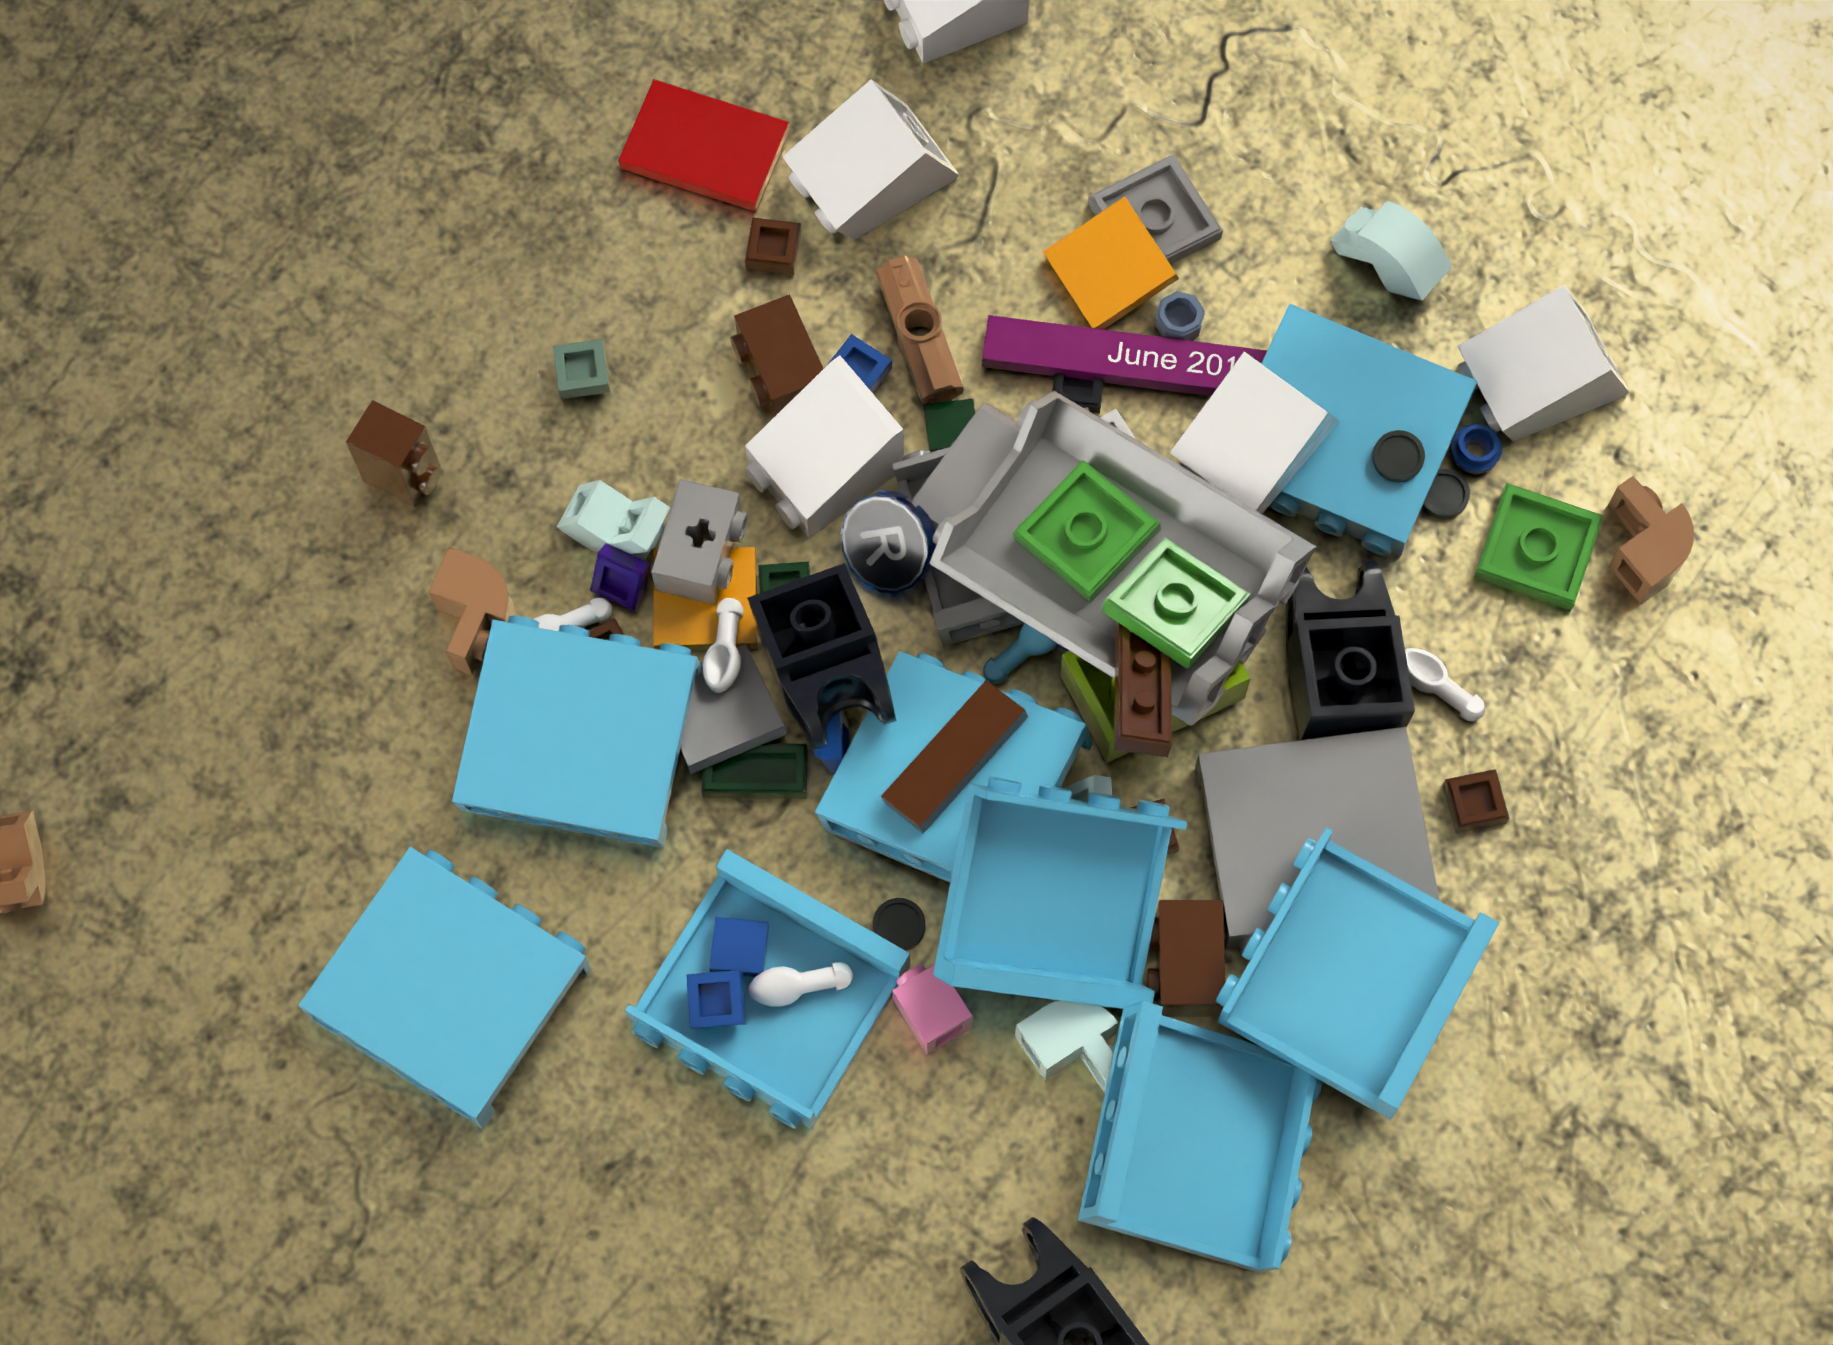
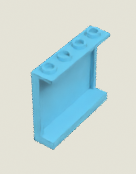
M1289 303L1262 365L1339 420V422L1269 507L1287 516H1295L1297 512L1314 519V525L1328 534L1342 536L1344 532L1361 539V544L1364 548L1378 555L1389 556L1390 553L1401 556L1460 420L1472 398L1477 381ZM1402 430L1412 433L1421 441L1425 450V460L1421 471L1413 479L1406 482L1386 480L1376 471L1373 464V451L1377 441L1384 434L1391 431Z
M509 616L508 622L492 620L452 802L460 811L664 848L668 831L665 818L696 674L700 675L702 669L698 658L691 656L689 648L676 644L662 643L660 650L641 647L640 640L621 634H611L608 641L589 637L590 632L588 630L571 625H560L558 631L539 628L540 623L538 621L522 616Z
M899 651L887 673L897 721L884 725L868 710L815 813L825 831L950 883L969 783L988 786L989 777H997L1022 783L1020 791L1038 794L1040 785L1061 788L1080 748L1082 747L1090 751L1093 743L1084 719L1075 712L1061 707L1052 711L1038 705L1033 697L1020 690L1010 689L1009 693L1001 691L1023 707L1028 718L924 833H921L883 802L881 795L986 679L970 671H964L960 675L945 669V665L942 662L924 653H918L917 657Z
M989 777L988 786L969 783L933 975L953 987L1121 1009L1141 1001L1153 1003L1155 991L1142 985L1171 830L1172 828L1186 830L1187 822L1169 815L1170 806L1151 801L1138 800L1137 809L1120 807L1121 798L1100 793H1089L1087 802L1070 799L1071 790L1048 785H1040L1038 794L1020 791L1022 784L1020 782L997 777Z
M1326 827L1318 842L1308 837L1299 852L1293 866L1300 869L1301 872L1293 886L1282 883L1267 911L1276 916L1267 932L1256 928L1241 955L1250 961L1242 976L1239 978L1231 973L1215 1001L1224 1006L1218 1023L1391 1120L1399 1109L1496 931L1499 922L1481 912L1475 920L1469 918L1330 841L1333 831Z
M409 847L298 1006L316 1023L484 1129L495 1112L491 1103L580 972L588 975L591 971L590 964L586 956L583 955L586 948L579 941L562 931H559L557 936L554 937L540 928L539 925L542 920L527 908L515 904L511 910L495 900L498 893L482 880L472 876L469 882H466L453 874L452 871L455 866L437 852L429 849L423 855Z
M726 849L716 865L717 878L635 1007L631 1004L627 1006L625 1012L629 1022L634 1025L631 1032L653 1047L658 1048L661 1042H664L679 1051L676 1058L697 1073L704 1075L706 1070L710 1069L724 1077L725 1081L722 1085L741 1099L750 1102L754 1095L770 1104L771 1108L768 1112L782 1123L795 1129L799 1123H802L813 1129L893 996L892 990L898 987L897 979L909 970L911 966L910 953ZM715 917L766 921L769 923L764 971L773 967L784 966L793 968L798 972H806L831 967V963L843 962L853 972L851 984L844 989L836 990V988L805 993L794 1003L782 1007H771L752 1000L748 989L749 984L755 977L743 976L747 1025L690 1028L686 974L710 972Z
M1141 1001L1123 1008L1078 1221L1257 1273L1280 1269L1281 1263L1286 1259L1291 1246V1233L1288 1231L1291 1210L1296 1206L1301 1194L1302 1182L1298 1177L1301 1158L1307 1152L1311 1142L1312 1128L1308 1122L1312 1103L1319 1096L1322 1081L1257 1044L1163 1016V1006Z

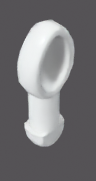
M596 597L590 599L589 604L561 616L544 614L533 620L540 623L539 628L558 631L560 625L585 628L596 622L602 624L607 621L612 615V606L605 598Z
M734 598L723 599L718 604L716 615L719 617L716 642L709 647L703 660L702 672L705 683L715 693L726 691L736 680L741 667V656L736 648L739 619L743 618V606L740 601Z
M1418 648L1405 649L1410 683L1413 687L1422 692L1438 695L1461 713L1459 716L1464 720L1474 722L1483 717L1485 712L1483 700L1477 695L1473 697L1450 680L1447 669L1441 660L1425 650Z
M843 962L831 963V967L806 972H798L793 968L784 966L773 967L763 971L751 981L748 993L751 999L759 1004L782 1007L794 1003L805 993L836 988V990L844 989L851 984L853 972Z

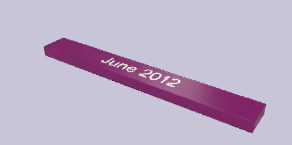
M988 315L981 367L1054 376V373H1064L1065 378L1094 381V377L1104 379V383L1212 396L1243 352H1246L1262 364L1268 350Z

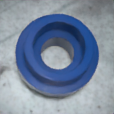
M1472 424L1461 428L1455 434L1450 451L1452 459L1458 467L1469 473L1480 474L1496 466L1502 454V444L1493 429L1483 424ZM1471 445L1479 446L1483 450L1484 455L1480 457L1474 456L1467 451V447Z

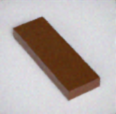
M1117 623L1115 629L1114 750L1168 758L1172 747L1171 658L1120 623Z
M985 680L881 795L883 802L921 833H924L1028 718L1026 710Z

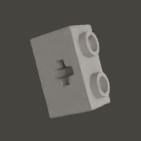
M682 479L679 480L651 571L656 591L715 605L719 589L727 590L731 582L734 560L729 559L733 542H742L747 527L748 513L742 512L739 493ZM703 538H706V539H710V540H711V541H709V540H708V541H704V543L702 544V548L694 547V545H695V546H700V544H701L702 541H703Z

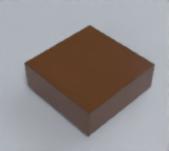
M752 217L745 257L746 269L794 275L802 232L801 223Z
M1496 769L1445 779L1443 788L1455 833L1506 824L1508 822L1509 815Z

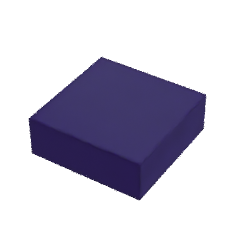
M605 543L597 554L590 591L636 611L644 599L651 563Z

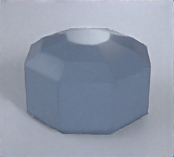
M1176 291L1160 300L1155 318V326L1162 337L1190 341L1200 334L1205 310L1195 295Z

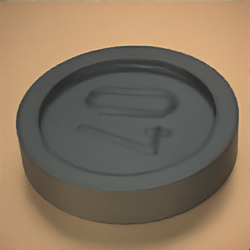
M1402 430L1391 431L1384 434L1377 441L1373 451V464L1376 471L1386 480L1406 482L1413 479L1421 471L1425 460V450L1421 441L1412 433Z
M1439 469L1422 506L1423 510L1430 516L1438 519H1451L1460 515L1466 508L1470 498V489L1467 481L1453 470Z
M893 898L881 904L876 910L873 917V932L907 951L914 948L922 940L925 933V917L920 907L913 901L905 898Z

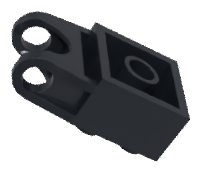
M1374 560L1361 561V567L1357 570L1355 596L1348 599H1334L1323 594L1316 586L1314 578L1306 566L1295 591L1286 602V650L1300 740L1407 727L1415 712L1400 616L1395 615L1378 563Z
M845 563L747 598L760 640L787 708L813 749L818 750L828 746L827 725L834 715L844 709L853 707L865 708L871 711L884 725L897 721L877 638Z
M1034 1217L1024 1222L1021 1229L1037 1265L1036 1273L1029 1280L1015 1285L1002 1283L972 1260L960 1268L967 1290L997 1345H1149L1091 1267L1088 1268L1045 1224Z

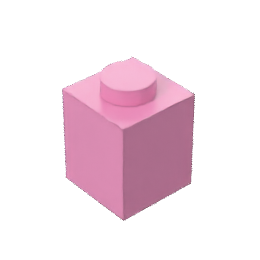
M935 964L928 969L924 965H918L910 969L897 979L898 987L892 990L894 1005L926 1055L931 1054L970 1030L973 1018L956 989L933 975Z

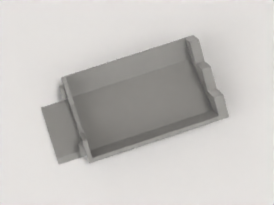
M1056 391L1049 393L1036 402L1033 400L1028 402L1021 411L1017 421L987 403L980 406L907 508L918 520L920 527L934 535L933 542L937 545L929 564L1114 679L1115 629L1118 622L1102 612L1104 600L1164 538H1167L1250 593L1248 603L1235 612L1231 623L1189 669H1186L1171 658L1172 715L1190 726L1194 725L1213 709L1225 692L1223 686L1228 675L1233 671L1238 662L1242 664L1246 662L1266 633V628L1264 627L1269 616L1276 609L1279 602L1285 605L1295 591L1316 548L1315 545ZM1082 460L1159 521L1161 530L1091 603L1014 540L1013 537L1015 529Z

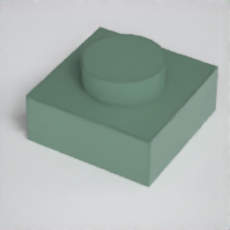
M603 339L553 346L558 391L561 399L610 392Z

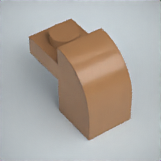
M1632 476L1617 486L1608 504L1611 511L1633 535V538L1618 548L1609 567L1638 602L1643 604L1667 587L1680 571L1693 546L1694 526L1690 514L1683 503L1666 514L1662 510L1663 506L1657 494L1651 488L1642 486Z
M448 547L429 589V595L436 610L460 618L446 653L454 669L473 675L478 661L483 662L492 620L508 622L509 616H515V610L505 581L494 566L479 557Z
M29 810L1 815L0 914L21 908L43 905L46 890L43 852L34 812Z

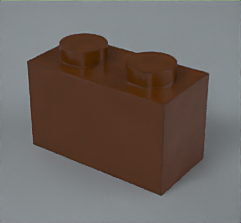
M790 294L734 315L737 334L730 337L739 363L742 365L749 362L755 377L750 378L749 383L759 407L767 404L773 418L824 369Z
M372 400L348 437L346 444L363 482L416 507L423 494L429 495L434 490L441 474V466L426 426Z
M1159 900L1149 948H1156V968L1147 969V987L1155 991L1153 1001H1157V1005L1163 1006L1162 1015L1166 1017H1219L1224 1006L1215 1001L1225 984L1223 900Z

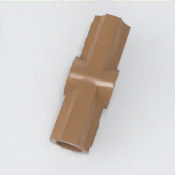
M903 255L888 260L886 264L876 269V275L897 332L898 348L906 358L922 406L923 404L952 401L957 396L963 394L964 389L942 329L941 313L933 304L917 257L910 258ZM918 326L931 330L930 333L924 336H916L908 332L910 329Z

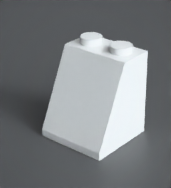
M884 0L889 11L897 10L901 19L899 29L903 41L908 49L915 47L923 64L1028 23L1029 0Z
M869 80L782 156L793 171L788 175L791 183L805 198L811 195L819 206V209L814 213L820 223L831 234L834 235L838 231L852 240H856L960 176L908 105L873 80Z
M1565 285L1457 346L1465 360L1458 365L1461 374L1477 381L1474 390L1480 388L1487 402L1480 409L1488 425L1495 433L1502 430L1513 442L1615 401L1630 393L1585 309Z
M1243 352L1171 450L1170 454L1181 461L1179 465L1262 514L1333 430L1339 420L1249 354Z
M838 356L745 445L748 466L744 469L750 481L760 492L768 489L778 501L775 507L783 521L791 529L799 526L804 534L811 538L895 476L892 463L902 461L904 457L903 428L844 359Z

